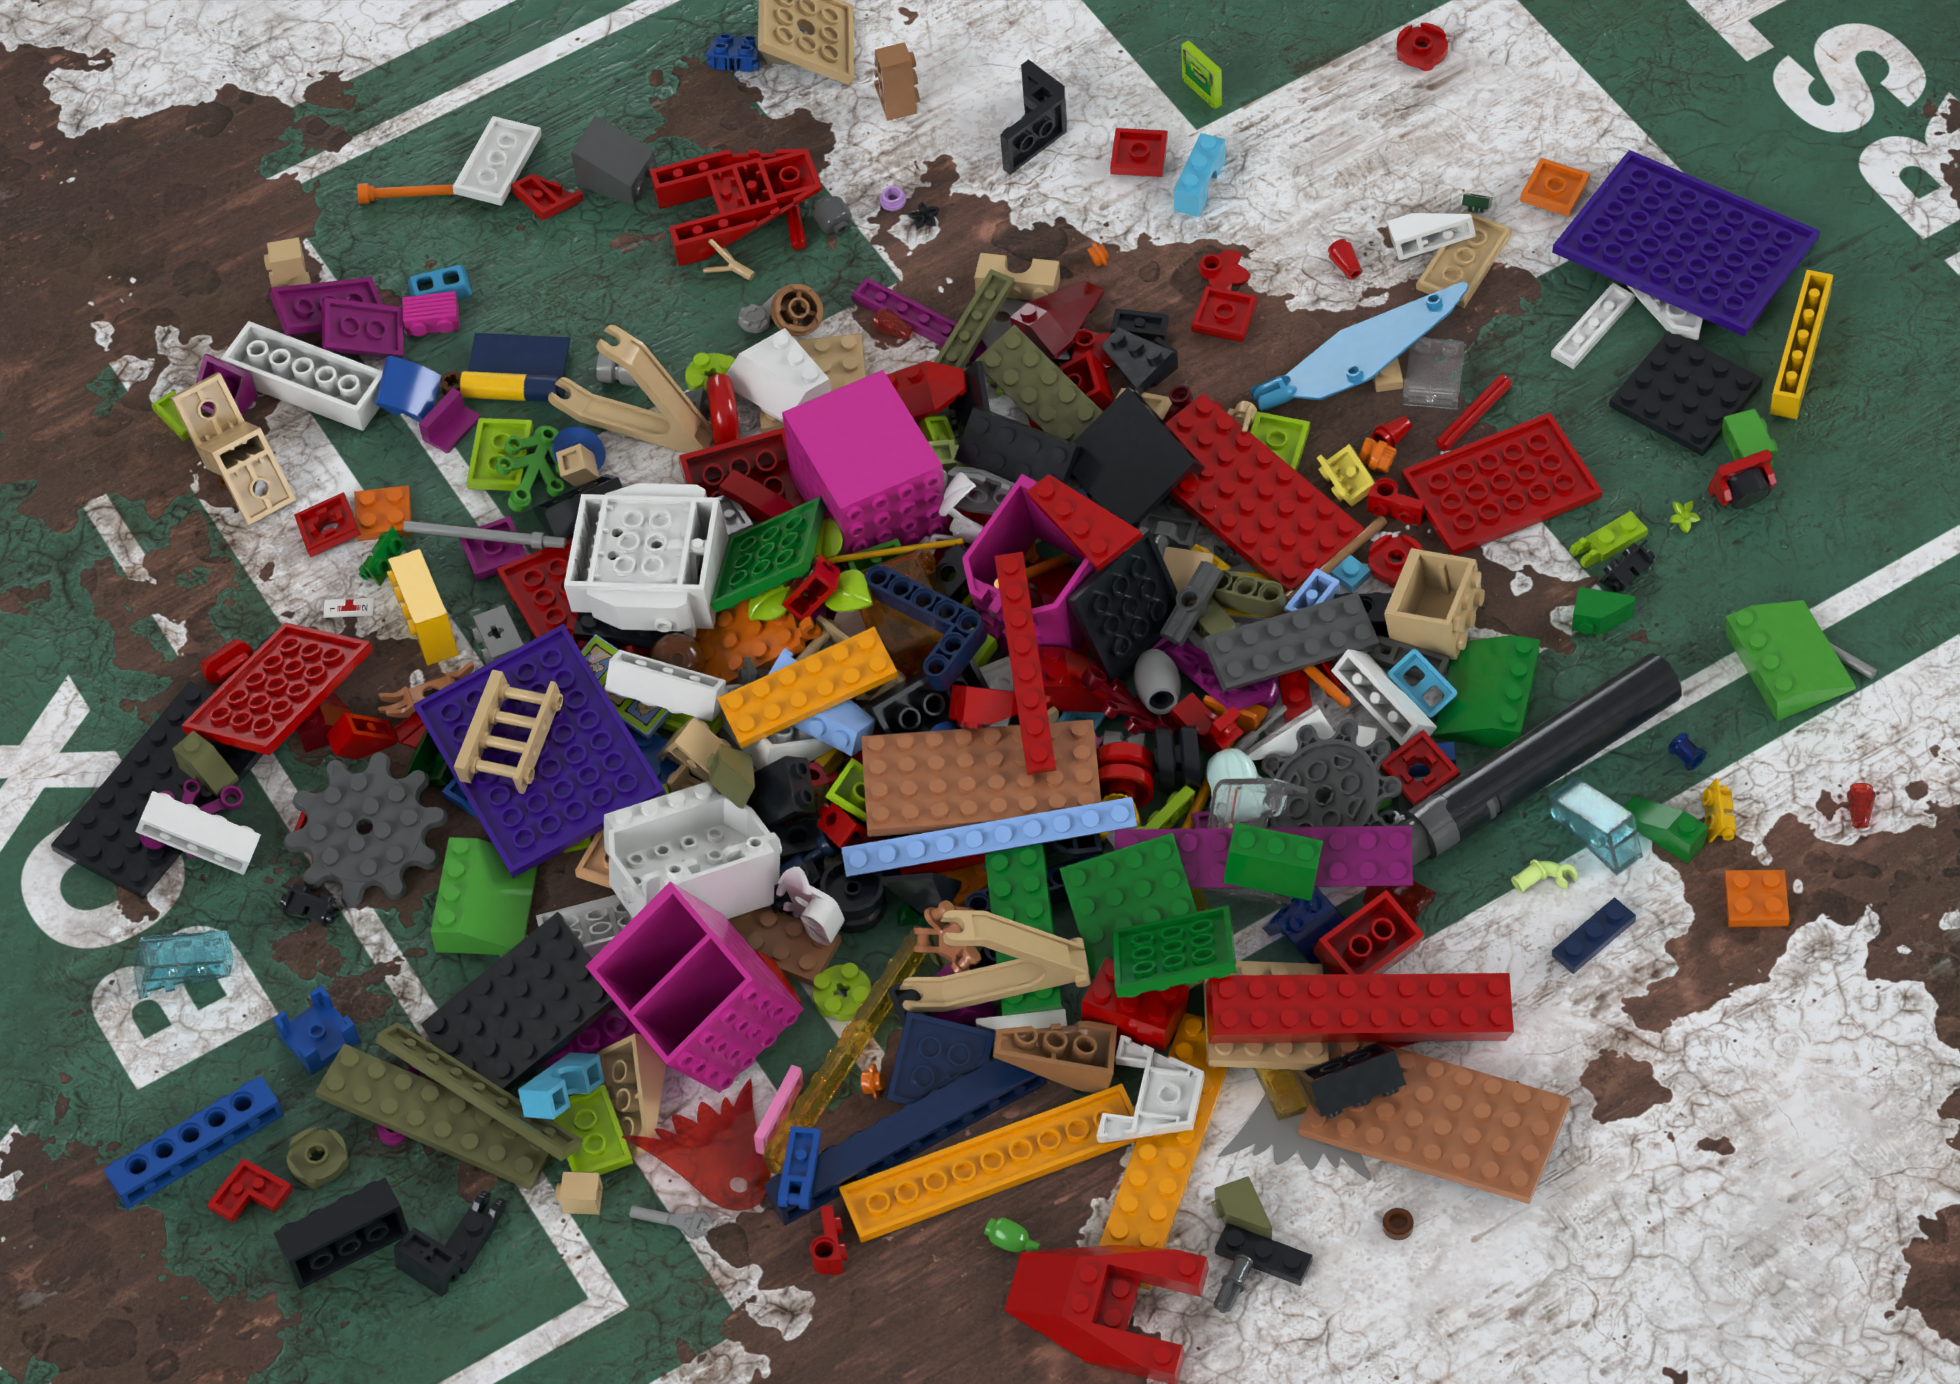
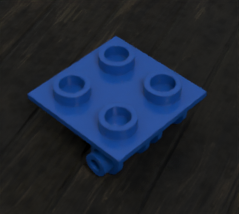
M728 33L715 36L705 54V57H708L707 66L712 67L713 70H726L727 58V70L731 71L733 58L735 71H739V67L742 72L759 70L760 62L756 60L759 55L755 44L756 36L733 37L732 34Z

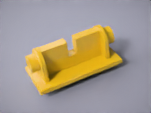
M1716 778L1703 791L1701 798L1705 810L1704 824L1708 826L1709 843L1717 836L1723 837L1726 841L1732 840L1737 833L1734 815L1724 813H1732L1734 810L1732 791L1726 785H1719V779Z

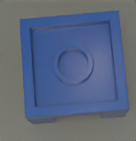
M322 985L310 993L313 1006L290 1022L285 1011L272 1018L280 1039L311 1075L331 1063L343 1044L354 1047L360 1043L355 1024L347 1015L343 1018L333 1006L329 993Z

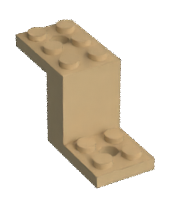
M217 372L170 397L206 469L222 476L247 525L297 500L261 428L244 421L221 373ZM205 402H211L214 405V412L208 417H204L201 414V406ZM263 480L266 484L265 492L262 495H255L253 492L254 483Z

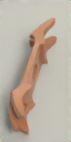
M469 662L458 671L446 672L444 677L409 689L405 686L396 693H379L381 701L395 703L379 707V713L397 718L410 717L416 711L413 704L426 698L423 696L426 690L431 688L441 690L469 675L474 669L473 662Z

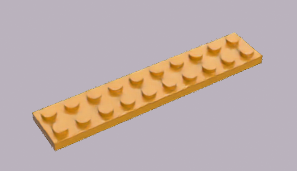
M1185 1013L1167 1057L1171 1056L1204 1071L1205 1079L1194 1128L1188 1131L1140 1137L1137 1139L1099 1246L1130 1245L1165 1248L1229 1069V1067L1207 1066L1205 1018ZM1141 1283L1140 1288L1150 1290L1151 1285Z
M1121 1083L839 1187L841 1198L860 1243L1136 1142L1138 1138L1098 1143L1097 1132L1102 1113L1134 1116V1107L1123 1084Z

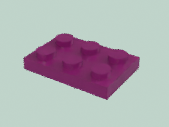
M325 297L322 301V349L331 352L386 358L387 356L402 358L403 307Z

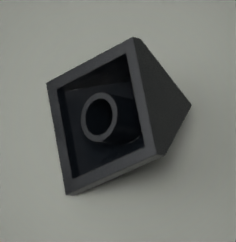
M936 873L881 877L883 885L921 914H924L927 908H937L942 901L947 900L952 903L962 887V881Z

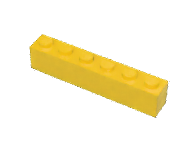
M1806 270L1772 394L1771 415L1796 420L1798 418L1831 296L1832 274Z

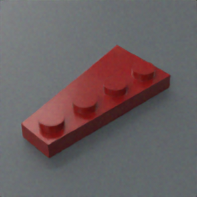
M1050 474L1027 490L1028 497L1097 571H1100L1143 538L1140 530Z

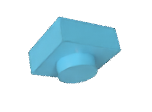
M1349 555L1331 571V576L1339 580L1341 586L1353 593L1371 577V569Z

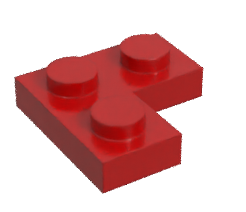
M242 1158L208 1202L207 1206L211 1212L234 1223L251 1200L276 1213L292 1193L293 1187L285 1180Z

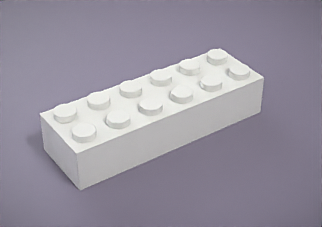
M250 321L247 322L220 359L251 373L256 391L364 431L380 408L375 404L383 371Z

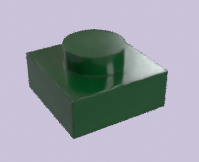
M1465 193L1463 194L1462 205L1468 206V211L1484 213V209L1491 208L1493 197Z

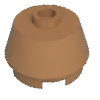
M790 284L781 288L774 295L771 302V316L780 330L785 328L792 336H805L815 331L820 325L823 318V304L817 293L809 286Z

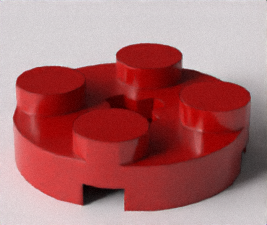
M1421 23V27L1412 28V25H1409L1401 30L1397 36V58L1409 66L1420 68L1422 71H1430L1447 56L1448 41L1446 34L1440 27L1434 24ZM1424 43L1427 44V47H1423V48L1417 46V45H1423Z
M1392 534L1382 536L1370 547L1368 568L1371 569V574L1377 580L1388 584L1391 588H1395L1411 548L1423 550L1422 546L1414 538L1401 534V538L1392 537ZM1391 557L1395 559L1402 558L1399 563L1391 562Z

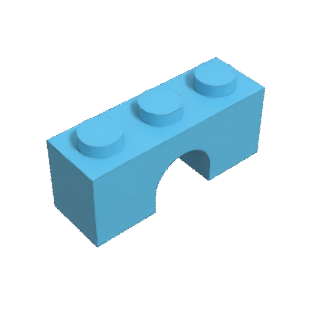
M1200 133L1174 188V211L1197 217L1200 216L1208 199L1210 179L1218 178L1226 161L1225 139Z
M570 1052L519 1088L524 1117L554 1119L571 1107L568 1095L589 1094L604 1083L599 1054Z

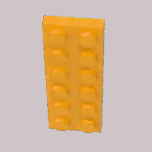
M872 627L722 695L717 700L742 749L899 677L875 627Z

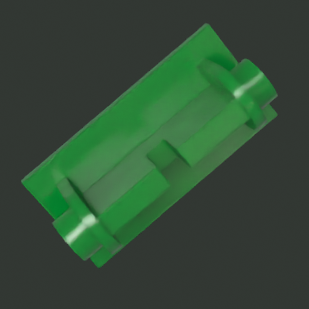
M393 526L384 534H380L379 540L371 551L373 555L368 556L363 565L359 567V576L364 580L373 578L378 586L382 585L387 577V571L391 570L388 559L401 555L407 545Z

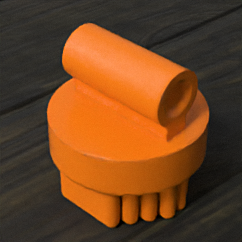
M1365 438L1359 458L1363 464L1368 465V469L1375 472L1378 470L1387 474L1396 455V449L1388 446V443L1382 440L1376 442L1371 438Z

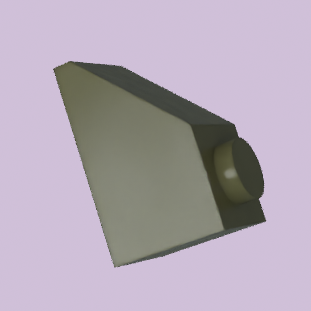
M194 731L172 749L179 768L191 778L197 780L200 785L217 798L220 797L223 788L233 785L239 780L238 776L213 745Z
M720 744L716 753H711L707 761L706 769L709 770L710 783L734 805L743 809L755 788L752 755Z
M1249 1176L1214 1188L1215 1200L1211 1201V1205L1217 1219L1222 1218L1225 1225L1229 1223L1272 1239V1225Z

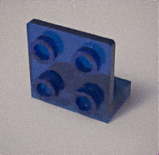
M1314 887L1311 901L1291 897L1262 929L1269 937L1278 933L1285 935L1310 964H1318L1320 960L1313 953L1318 940L1346 919L1320 889Z

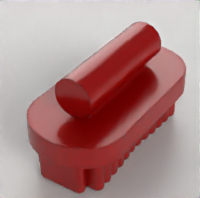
M233 639V641L224 645L216 653L201 660L202 664L199 666L205 679L212 684H219L232 676L253 655V650L245 641Z

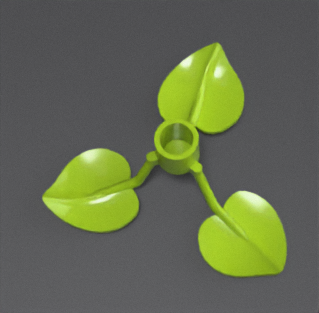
M831 518L822 520L812 560L818 554L826 559L834 558L841 550L843 542L842 532ZM854 569L840 573L837 589L824 601L826 606L836 612L856 611L873 606L869 586L863 573ZM784 583L778 588H770L756 598L750 599L748 606L749 619L751 621H770L783 616L788 610L782 606V602L791 585L786 587ZM804 590L803 595L808 597L807 592Z

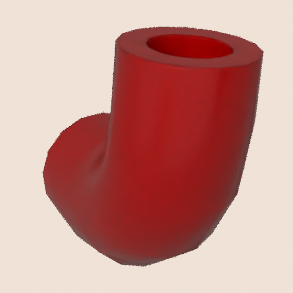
M715 374L706 382V390L710 408L713 443L716 446L739 440L740 430L732 380L725 374Z

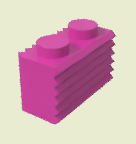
M455 291L402 297L403 322L407 336H423L433 332L436 334L438 332L449 333L460 329L459 304Z

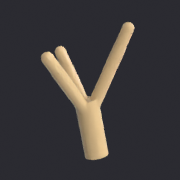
M713 239L709 240V243L729 265L703 268L704 273L733 271L749 281L753 279L755 271L735 261L726 248L722 249Z

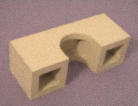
M299 237L267 243L268 254L264 255L266 269L272 270L269 272L272 288L311 283L309 272H306L304 254Z
M980 253L974 277L976 292L990 269L1014 278L1015 285L1007 297L1010 299L1033 301L1058 291L1060 282L1059 261L1033 259L1031 267L1026 272L1012 273L1008 271L1007 256Z

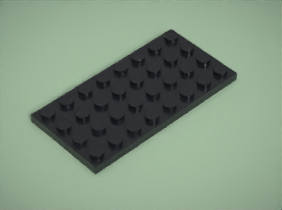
M189 681L51 844L52 850L144 899L183 851L167 845L159 849H149L140 841V834L136 832V829L152 791L157 793L170 791L174 794L175 800L181 802L184 782L193 778L179 768L172 749L187 736L181 725L213 692ZM205 739L213 745L238 776L239 780L233 784L234 786L239 785L263 756L262 753ZM192 785L186 787L187 790L190 792H195L197 790L196 787ZM200 785V793L194 798L193 805L199 808L219 798Z

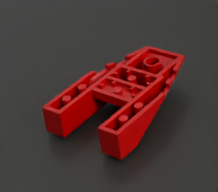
M775 149V153H759L758 150H748V153H731V150H723L649 170L653 192L659 209L713 196L719 213L669 227L672 248L679 266L702 261L716 254L717 251L709 243L710 239H713L724 249L776 220L822 190L808 149Z
M1106 1245L1021 1252L1004 1310L1036 1332L1039 1331L1050 1338L1058 1346L1077 1355L1085 1363L1169 1384H1178L1185 1358L1183 1345L1127 1331L1141 1283L1201 1297L1209 1265L1206 1256L1177 1249L1130 1245Z

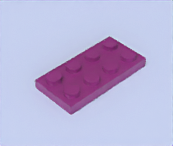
M372 277L273 287L269 294L285 335L322 331V301L325 297L383 305Z

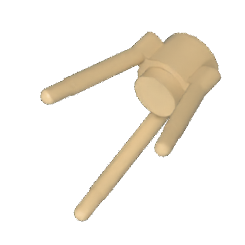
M1241 401L1236 405L1235 409H1228L1227 413L1243 426L1242 432L1246 433L1247 430L1251 431L1257 408L1251 402Z

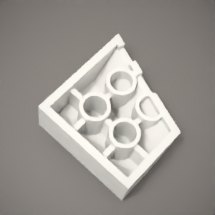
M785 328L739 353L725 374L731 378L734 392L739 395V398L746 402L751 401L761 407V411L784 423L782 412L831 392L830 380Z

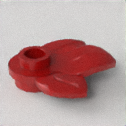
M1225 250L1218 255H1206L1198 265L1199 274L1203 278L1208 279L1210 287L1231 291L1232 285L1244 284L1251 278V274L1238 264L1242 255L1238 251Z
M1087 329L1079 330L1075 335L1076 340L1072 345L1074 350L1072 359L1090 350L1106 369L1113 368L1115 365L1101 348V345L1111 334H1094Z

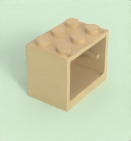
M1411 548L1384 613L1389 638L1448 656L1451 660H1457L1460 650H1464L1466 647L1468 630L1474 627L1476 610L1478 606H1482L1485 597V591L1481 589V572L1478 571L1476 559Z

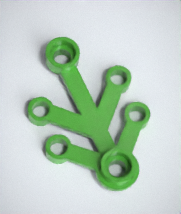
M551 426L537 428L534 436L520 439L511 436L507 439L504 447L505 451L510 455H517L521 450L537 447L535 453L514 459L502 456L497 461L495 468L501 475H508L511 471L528 467L520 486L513 489L508 498V505L515 512H524L529 508L532 499L529 491L538 471L547 486L546 491L549 495L557 497L562 494L564 483L561 479L555 478L544 458L548 452L556 464V473L560 475L559 466L552 452L553 441L559 432ZM510 444H514V445H516L517 447L514 448V447L510 446ZM501 464L507 465L508 468L501 466ZM552 485L557 486L559 489H554Z

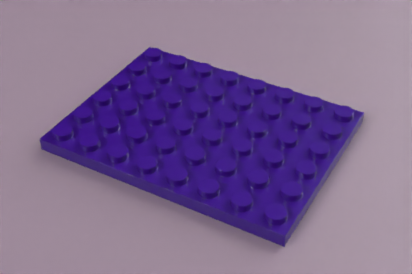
M1628 150L1553 244L1552 253L1745 337L1819 239L1820 230Z
M564 624L413 704L512 878L603 830L604 814L666 795L665 789ZM492 670L502 671L510 687L544 694L547 692L550 681H554L563 695L562 707L555 713L536 762L534 779L531 784H528L524 794L518 792L513 778L479 771L477 774H474L471 783H466L459 780L454 769V764ZM507 698V700L503 701L500 711L536 718L541 705ZM498 722L493 726L490 734L491 736L527 743L532 729ZM488 747L484 749L481 760L517 767L522 753Z

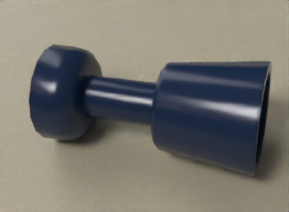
M822 832L816 839L817 847L806 856L799 853L780 865V875L782 876L786 870L792 867H800L810 859L816 863L824 855L829 858L835 857L840 853V849Z

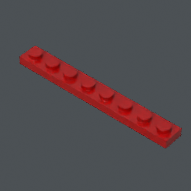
M1023 552L994 556L1027 775L1057 771Z

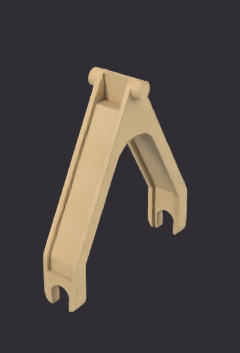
M609 325L604 331L614 336L618 345L611 346L600 339L596 345L597 350L625 368L661 413L592 394L565 377L560 378L555 385L568 393V399H561L552 392L548 396L549 402L553 406L581 423L679 452L690 453L709 448L713 440L711 421H707L646 345L615 325Z
M950 910L944 913L940 922H956L961 926L962 932L945 933L943 936L945 944L950 946H983L1018 959L943 977H908L903 981L900 990L913 989L918 991L921 996L919 1001L905 1000L903 1002V1007L908 1011L946 1012L1073 982L1076 983L1077 987H1086L1091 984L1082 938L1067 940L987 911Z

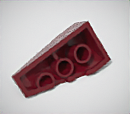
M1083 280L1030 301L1010 317L1011 327L1015 324L1047 357L1055 360L1074 344L1076 333L1085 326L1087 315L1095 310L1105 293L1104 288Z
M334 692L296 728L305 753L330 745L326 734L344 712L351 713V710Z

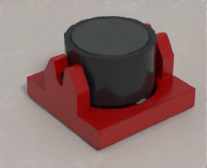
M1766 449L1719 466L1707 488L1710 496H1716L1723 507L1731 503L1733 509L1751 506L1767 497L1771 489H1774V485L1777 484L1774 472L1770 466V462L1773 459L1770 451Z

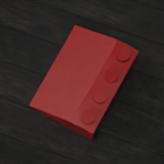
M784 428L679 455V465L685 484L698 485L704 488L707 497L717 498L722 496L719 494V486L734 469L778 494L794 507L805 503L791 479ZM748 516L751 522L756 521V519Z

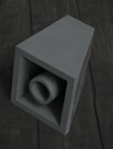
M594 116L571 152L579 188L630 204H634L639 195L641 196L644 193L646 184L651 178L649 170L658 168L653 149L597 116Z

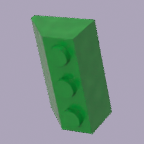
M1235 823L1223 883L1311 901L1323 841Z

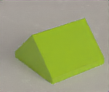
M851 758L825 797L867 823L863 764Z

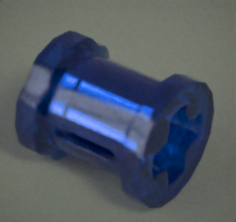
M1686 732L1680 733L1668 746V752L1671 755L1676 754L1685 763L1684 766L1688 771L1697 768L1707 755L1703 748H1698L1690 741L1689 735Z

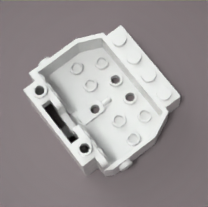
M636 483L605 493V495L581 494L564 582L571 611L592 612L594 618L621 630L684 631V634L695 638L697 628L714 629L716 612L710 606V602L729 540L720 499L707 497L704 488L692 484ZM699 569H701L700 581L698 577Z
M710 781L604 814V850L609 855V885L632 918L670 881L721 912L727 919L774 904V886L778 884L780 878V854L782 853L780 839L775 833H770L751 807L745 805L743 809L738 808L723 794L719 795Z

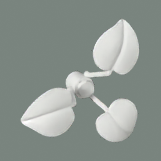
M943 470L945 490L947 486L948 477L946 471ZM959 472L952 479L945 490L944 500L939 510L941 516L949 514L954 518L949 529L953 532V536L933 534L931 537L925 536L919 544L936 542L937 540L963 538L966 540V543L972 545L984 528L982 525L970 520L954 509V506L976 487L966 474ZM935 549L912 553L909 562V576L911 579L918 581L920 574L932 558Z

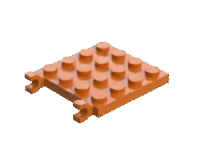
M789 580L785 582L786 587L790 585ZM750 598L739 602L731 609L726 608L717 612L714 629L697 628L694 639L697 640L703 649L705 657L702 673L726 680V685L739 684L738 670L740 667H743L744 657H751L756 670L770 669L785 648L796 655L806 649L805 642L822 636L821 626L819 624L814 625L811 616L799 622V618L789 610L783 616L774 620L751 621L748 616Z

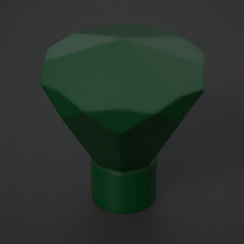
M904 902L897 910L898 926L918 924L926 927L928 922L924 914L919 913L907 902Z

